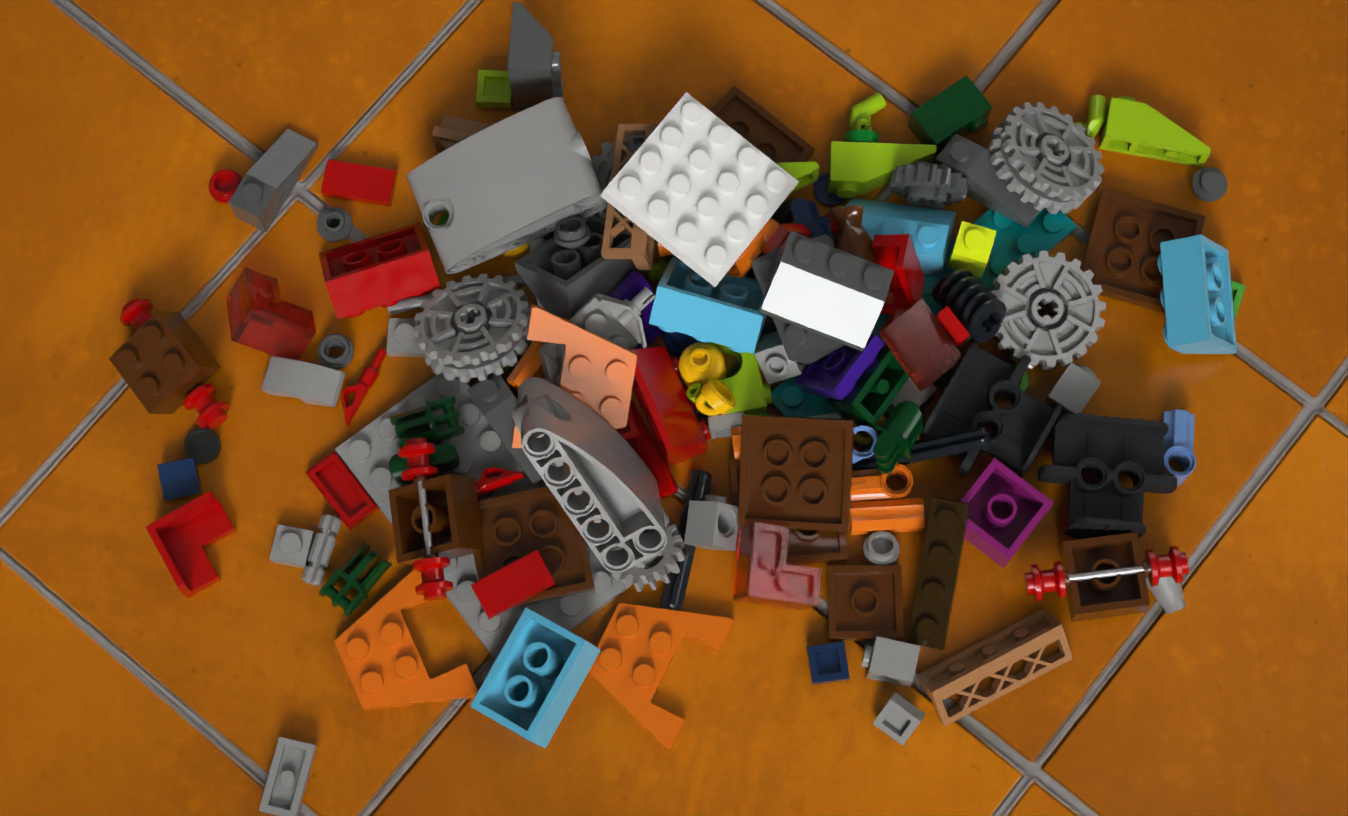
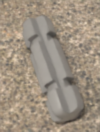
M328 514L321 516L318 525L320 532L315 534L307 559L309 566H305L302 580L307 584L321 586L325 576L323 569L328 567L336 542L334 535H338L341 526V520L336 516Z

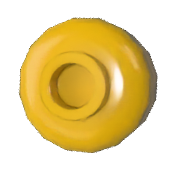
M693 343L683 350L679 358L678 369L686 387H690L696 382L703 386L710 379L720 380L725 379L727 376V367L723 354L711 343Z

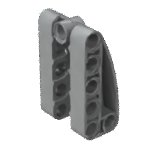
M562 97L545 100L471 135L432 157L407 175V180L421 211L423 221L428 228L447 274L464 271L553 233L556 230V224L564 218L578 217L586 219L601 212L608 205L607 201L600 196L603 190L590 161L592 160L580 132L576 130ZM442 212L449 213V219L445 224L440 226L433 225V220L437 214Z
M531 377L524 380L518 388L519 408L512 411V418L521 434L522 449L602 566L610 572L620 573L661 552L667 544L665 527L669 523V517L662 508L656 478L641 457L605 419L567 391L539 377ZM613 547H622V549L617 551L610 550Z

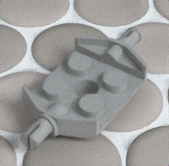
M646 286L631 301L627 298L623 301L596 293L569 321L629 350L634 349L639 343L646 348L647 342L642 319L639 316L642 314L641 311L656 296ZM546 342L538 350L545 376L544 380L558 386L564 344Z

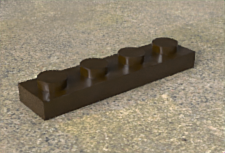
M935 496L932 498L907 643L944 650L946 647L971 503Z

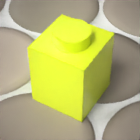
M962 221L947 268L954 270L967 269L974 276L982 277L997 231Z

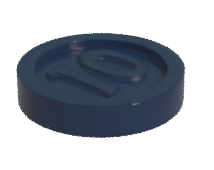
M829 172L824 173L814 183V196L822 205L828 207L838 206L846 198L838 197L836 193H828Z

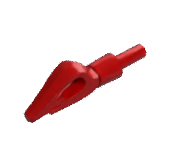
M381 348L377 351L370 366H365L359 383L346 387L342 392L341 401L344 410L345 426L348 428L369 389L379 376L377 370L387 354V351ZM355 393L354 402L348 407L347 395Z
M496 467L486 468L482 472L480 479L475 482L477 498L483 494H488L514 483L515 480L524 478L523 473Z

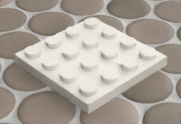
M686 92L603 190L600 196L712 286L716 287L799 181Z

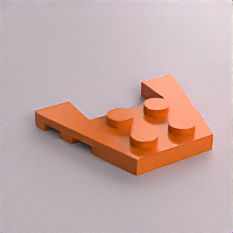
M531 304L526 335L527 340L564 344L558 387L585 403L614 429L626 427L637 361L636 352L594 332L583 329L563 317H558L538 305ZM514 423L511 447L522 448L521 434Z
M412 570L334 640L363 710L409 706L426 702H445L461 698L471 699L475 698L478 692L467 664H463L433 679L429 677L402 615L403 611L426 601L424 600V595H418L415 591V587L422 583L421 572Z
M619 603L597 645V648L601 651L588 673L664 749L671 751L685 719L652 704L651 701L684 636L719 652L734 620L727 617Z

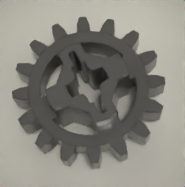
M916 161L914 166L911 164H905V167L896 166V170H892L890 187L891 192H897L898 197H907V202L912 205L940 209L943 208L944 204L952 206V203L961 204L962 200H966L968 179L961 177V173H951V168L945 164L937 165L926 161Z

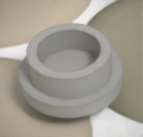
M877 531L866 538L863 545V554L870 564L892 565L898 559L900 546L891 533Z

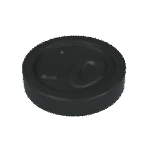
M197 428L187 435L184 441V451L188 458L195 457L197 464H208L214 461L220 454L221 441L213 430Z

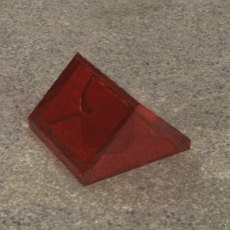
M923 298L901 302L896 305L879 331V334L919 391L926 389L963 358Z

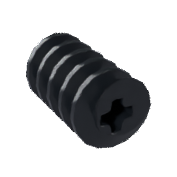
M959 269L951 274H947L941 277L932 288L934 301L940 304L942 309L948 306L973 339L978 342H987L998 333L1001 323L1006 316V306L986 286L981 284V281L974 277L970 271Z

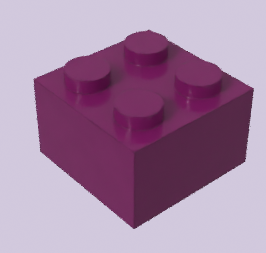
M994 458L961 500V502L971 503L965 539L1004 568L1054 502Z

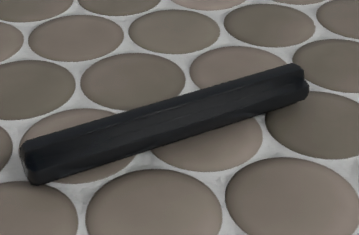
M981 426L916 440L911 448V460L902 456L898 464L906 465L986 448L990 445L989 431ZM875 454L854 463L853 471L877 469Z
M693 470L691 472L678 527L683 541L685 539L689 501H705V495L709 493L712 475L704 470ZM685 544V548L682 549L686 557L685 561L676 562L680 572L678 574L672 572L668 574L670 582L668 584L665 583L661 600L663 608L676 611L682 609L696 547Z

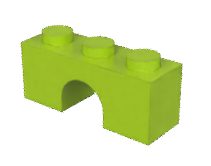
M710 342L722 354L734 357L741 366L740 371L733 377L720 379L731 390L736 399L735 407L727 414L738 412L753 415L766 413L767 404H772L771 390L767 382L762 383L760 370L762 369L755 354L734 352L727 346Z

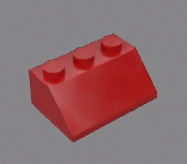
M420 222L318 253L324 281L337 319L344 317L355 318L362 315L366 310L379 306L383 308L391 307L397 304L399 300L411 296H426L434 289L440 288Z
M665 347L630 349L637 354L632 389L668 468L706 453L707 440L711 439L705 421L703 419L697 421L692 409L696 405L686 395L689 387L683 389L679 380L681 375L678 369L679 362L675 355L669 357Z

